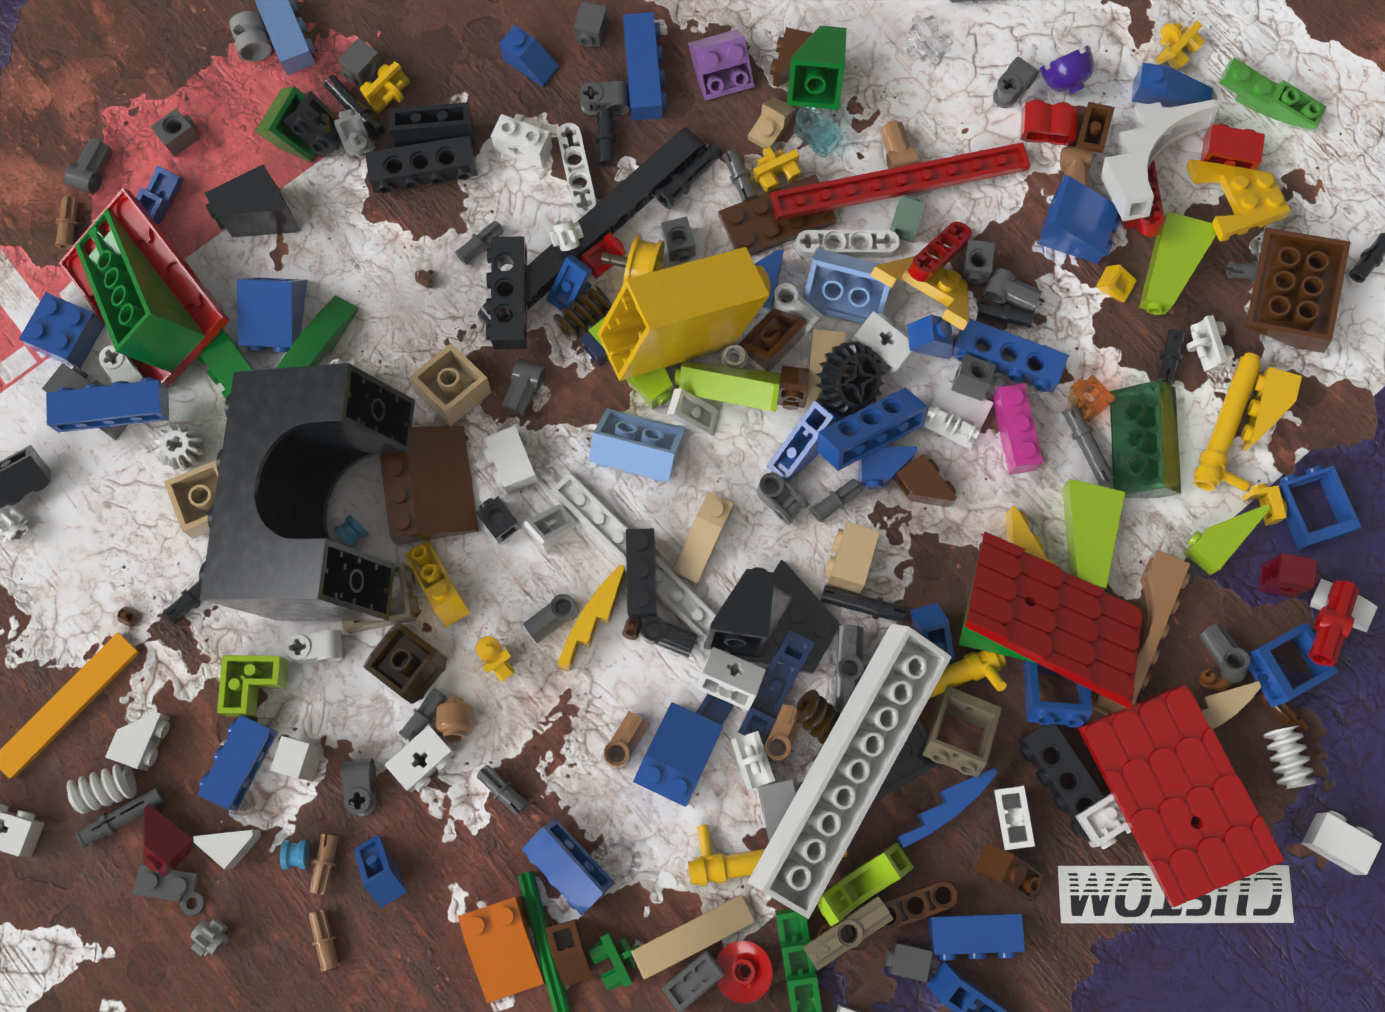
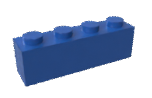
M654 12L623 14L632 121L663 118L662 108H667L666 92H661L660 85H665L664 68L659 69L658 62L663 61L662 45L656 44V39L661 38L660 22H654Z
M144 378L136 383L116 381L113 385L109 386L89 384L83 389L58 388L57 392L46 393L47 425L60 433L169 420L168 388L155 378Z

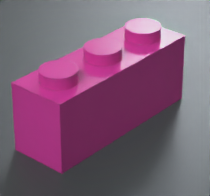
M1022 383L998 387L992 396V402H994L993 406L1009 475L1036 471L1043 463L1026 385Z

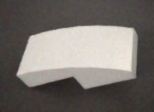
M1324 579L1320 580L1310 607L1321 610L1325 606L1332 582ZM1360 595L1357 597L1352 612V617H1354L1353 628L1367 632L1376 613L1377 606Z

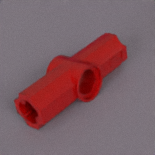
M1335 580L1332 583L1326 604L1320 610L1314 624V629L1317 631L1308 655L1312 662L1321 666H1334L1336 664L1343 641L1349 635L1354 624L1352 612L1360 591L1356 584L1347 580Z

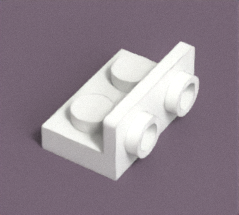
M1112 793L1075 816L1090 838L1088 843L1091 848L1101 846L1102 849H1105L1118 841L1116 835L1124 830L1127 834L1131 833Z

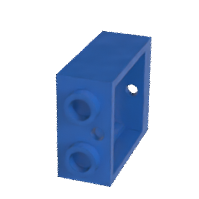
M1318 465L1306 470V475L1297 477L1296 473L1279 479L1281 483L1279 484L1281 497L1287 504V518L1285 521L1298 551L1350 534L1362 528L1334 465L1324 469L1322 465ZM1319 481L1338 524L1309 533L1290 490Z
M1308 622L1296 626L1248 652L1250 657L1248 669L1255 681L1260 682V689L1271 707L1292 700L1338 673L1335 666H1321L1312 662V659L1308 657L1315 637V632L1311 629ZM1290 639L1293 640L1314 675L1292 688L1270 650Z
M1023 660L1027 722H1035L1040 725L1062 724L1069 727H1080L1083 724H1087L1092 713L1090 689L1077 683L1079 704L1040 701L1038 673L1060 674L1038 663Z

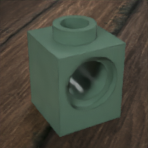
M900 196L890 230L895 232L899 239L914 243L926 203H922L914 197Z

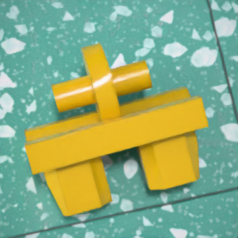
M1197 20L1190 27L1182 28L1179 22H1176L1174 25L1166 23L1160 29L1162 36L1160 43L1167 46L1155 60L1159 64L1167 61L1175 70L1183 67L1188 62L1189 57L1182 48L1185 46L1190 53H1193L1205 43L1197 32L1202 27V24Z
M395 61L391 65L383 64L378 69L377 75L379 77L373 83L366 81L360 87L362 94L372 109L378 114L393 99L400 103L404 99L401 91L410 83V80L403 73L400 64Z
M770 147L763 148L764 157L757 160L759 166L753 169L754 178L752 181L756 187L761 185L767 193L779 188L780 183L777 177L784 174L788 183L799 180L801 178V169L798 164L799 154L797 150L794 149L783 154L781 149L773 152Z
M484 636L477 641L476 653L482 659L481 664L487 674L493 670L500 682H503L515 673L513 666L508 661L511 655L504 644L501 646L499 641L493 636Z

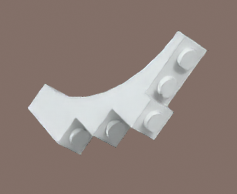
M1215 99L1165 109L1160 102L1134 107L1130 126L1131 130L1119 133L1116 149L1117 155L1105 157L1101 179L1122 221L1150 216L1154 195L1148 182L1147 170L1151 162L1165 147L1177 139L1195 131L1210 128L1215 122L1219 107Z

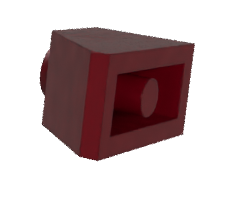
M148 804L144 807L143 861L151 871H158L165 877L191 853L193 839Z

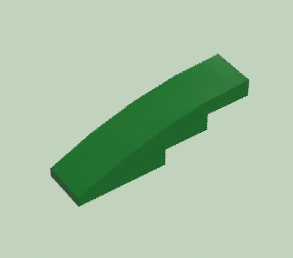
M335 295L302 331L276 369L319 365L327 352L332 353L359 308Z
M792 909L775 911L791 1012H822L815 966L803 949V946L811 942L807 918Z

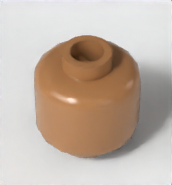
M460 697L447 698L446 702L441 703L436 708V732L445 741H463L473 730V707L464 702Z

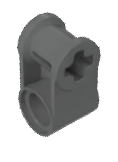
M1017 56L998 80L997 89L993 94L994 103L1001 108L1013 106L1020 96L1031 87L1040 71Z
M588 82L580 88V109L587 116H596L599 111H610L613 113V116H623L630 110L628 85L625 82Z
M766 473L760 479L757 489L759 497L787 525L793 522L792 518L802 508L806 509L809 506L807 500L777 473ZM766 482H773L776 484L778 491L768 493L763 485Z
M368 758L342 762L341 779L345 808L348 812L359 816L371 815L377 807L376 767L374 760ZM361 797L365 798V803H362L360 807L356 806V802L360 801Z

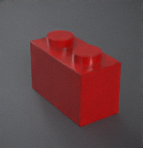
M1212 124L1204 135L1200 161L1256 170L1262 161L1265 134L1258 133L1252 129L1232 128L1226 124Z

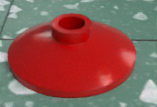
M736 941L727 945L719 953L716 960L727 974L717 982V985L726 997L738 1003H751L766 994L773 980V966L769 955L761 946L751 941ZM744 965H748L751 969L749 976H745L742 972Z

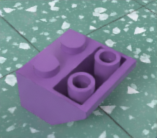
M738 29L688 43L694 71L705 101L754 87L745 36Z

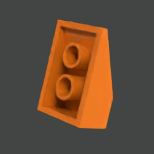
M520 896L458 916L465 944L487 1003L545 984Z

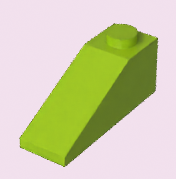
M1266 504L1213 525L1203 532L1197 530L1186 542L1189 547L1184 554L1209 575L1217 572L1271 508Z

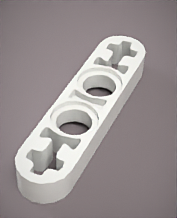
M565 123L559 127L557 136L575 216L580 219L596 205V199L580 129L576 124ZM566 133L572 134L574 146L569 147ZM576 154L582 158L581 162L577 165H571L567 162L571 155ZM577 178H583L587 181V184L584 188L578 189L572 185L573 181ZM580 197H586L588 211H583L581 208Z
M805 230L797 236L795 248L802 257L813 258L816 248H819V239H823L822 249L856 258L891 257L897 252L900 239L891 230ZM831 238H836L841 242V247L834 250L829 248L826 242ZM857 238H863L867 241L868 246L865 249H857L853 241ZM805 239L810 240L811 247L809 249L805 248ZM873 239H876V241H875V244H876L875 249H872ZM884 239H889L890 248H885V244H883Z

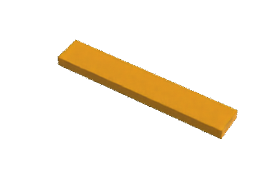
M117 632L0 749V770L9 779L14 780L140 652L121 633Z

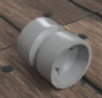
M244 11L230 19L229 26L240 59L247 62H257L271 54L270 41L266 34L263 19L259 13Z

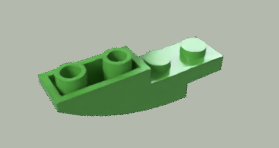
M1236 58L1228 62L1219 81L1221 85L1237 94L1235 101L1272 119L1302 128L1315 130L1327 107L1285 80L1277 84Z

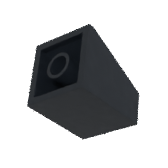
M264 164L205 193L209 201L205 206L211 217L216 220L222 231L227 229L232 237L296 233L300 231L278 186Z
M760 567L745 570L711 622L704 643V649L712 650L715 647L729 653L761 656L769 637L775 573L768 572Z

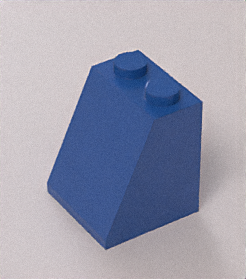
M1064 175L1051 200L1037 244L1098 264L1103 255H1109L1113 245V241L1109 239L1111 233H1116L1121 218L1117 217L1118 211L1113 202L1074 178Z
M261 277L237 279L238 345L247 346L249 351H264L265 346L274 347L275 352H287L302 332L307 280Z

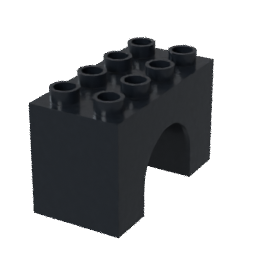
M350 363L234 372L231 393L225 401L227 421L223 447L216 458V467L219 474L214 504L208 513L210 534L206 560L199 571V582L201 585L200 600L272 620L389 621L395 564L331 541L327 529V508L337 482L354 464L375 455L409 453L415 399Z

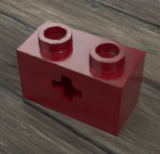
M1285 553L1279 554L1261 564L1258 591L1293 598L1314 588L1319 579V570L1316 569L1317 560Z

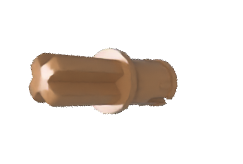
M64 196L61 200L60 217L56 219L58 230L55 247L62 250L71 249L74 243L75 228L78 227V222L76 221L78 201L70 196Z
M321 834L317 857L312 862L315 864L310 892L326 895L332 868L336 867L334 859L340 837Z
M320 909L311 912L309 920L315 941L312 943V946H316L321 972L340 966L333 939H336V936H332L326 910Z

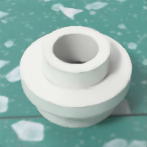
M729 345L721 353V363L723 366L744 368L747 364V352L739 345ZM735 355L739 357V361L731 362L729 358Z

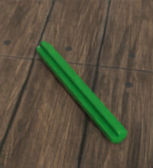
M532 871L518 875V880L553 1011L572 1012L566 989L553 960L545 928H548V923L535 875Z

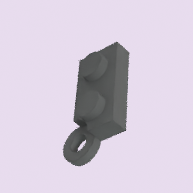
M145 864L139 865L133 894L180 902L181 910L189 916L201 913L205 907L204 896L197 892L200 873L173 869L164 877L158 871H151ZM191 898H195L198 902L195 909H190L188 906Z

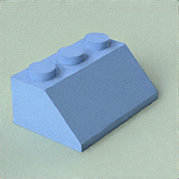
M816 248L803 298L821 314L863 324L873 311L877 314H883L890 287L870 276L874 267L880 263Z
M606 408L593 432L588 461L597 463L601 467H612L623 470L628 474H639L650 477L655 481L669 482L676 464L685 428Z

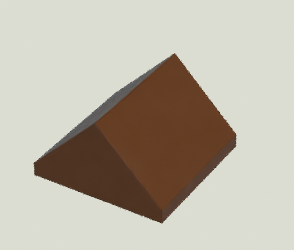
M773 308L738 345L743 347L747 355L765 371H771L804 336L807 322L802 317Z

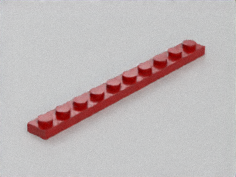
M1022 142L771 192L770 200L776 221L1028 171L1031 164Z

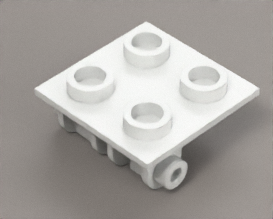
M944 379L926 414L923 427L970 450L994 402L985 398L980 401L952 391L953 383Z

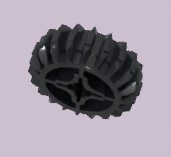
M860 342L840 343V346L832 347V353L825 354L826 362L819 363L823 368L822 372L816 374L821 378V382L816 386L822 389L819 397L825 399L824 405L831 408L837 414L848 416L877 402L875 397L882 395L879 389L880 386L885 384L881 381V376L885 372L880 370L883 362L877 359L878 353L872 351V348L868 345H863Z

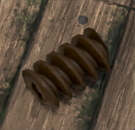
M596 286V290L588 289V297L583 294L580 295V304L572 301L570 303L571 310L566 307L563 308V317L558 314L553 316L556 325L569 341H571L570 336L578 340L581 338L578 332L579 329L588 333L587 323L594 326L597 324L595 317L598 316L603 319L605 317L604 310L609 312L612 307L611 302L599 287Z
M810 690L798 701L794 720L797 723H802V727L806 731L810 730V735L814 738L818 737V742L823 745L841 713L835 710L833 705L827 703L823 696H819L816 690Z

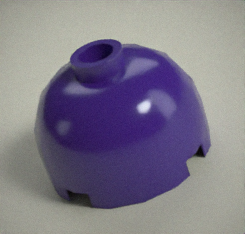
M1089 45L1083 48L1085 52L1082 54L1078 49L1050 62L1051 68L1048 70L1045 69V66L1039 68L1044 81L1052 90L1058 92L1069 90V93L1072 94L1085 88L1084 82L1091 78L1095 65Z

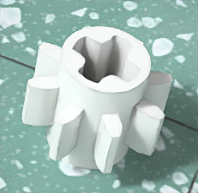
M563 218L552 224L554 230L549 231V235L554 247L559 245L561 251H568L580 245L578 239L583 238L584 235L579 222L573 223L572 218Z
M15 508L11 511L8 509L0 511V541L15 543L27 534L28 527L25 523L29 519L21 511H17Z

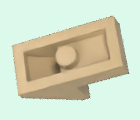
M776 97L764 102L761 116L749 132L748 140L762 148L770 147L772 149L797 109Z

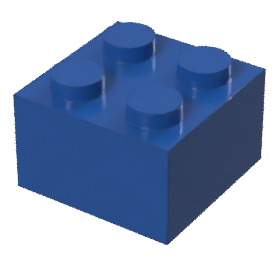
M45 292L19 340L36 352L71 367L76 365L81 369L105 324L93 312Z

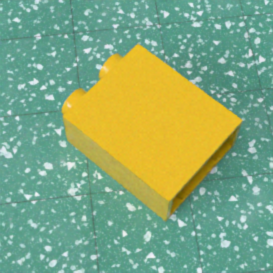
M744 247L626 279L597 333L619 381L724 350L729 345H734L770 296L769 276L761 265L754 264L747 248Z

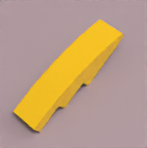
M619 565L599 586L583 608L563 647L557 662L559 668L570 671L579 644L590 648L598 621L610 623L626 574L625 566Z

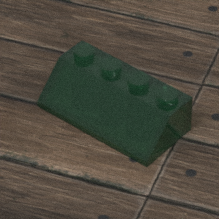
M1161 380L1109 391L1113 475L1115 476L1113 488L1125 492L1124 498H1160L1181 494L1176 387Z

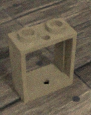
M403 561L394 563V576L400 577L405 613L389 615V621H342L343 630L350 634L392 626L398 621L402 624L416 621L415 613L419 612L417 597L412 596L411 585H415L412 568L408 569V566Z
M947 686L939 699L922 755L936 763L955 768L965 775H972L978 778L987 764L1002 707ZM945 713L983 728L976 755L937 740Z

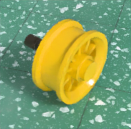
M637 234L633 240L628 257L603 252L601 262L625 268L624 284L628 278L664 269V263L662 262L665 242L663 240H659L657 243L645 241L642 235Z

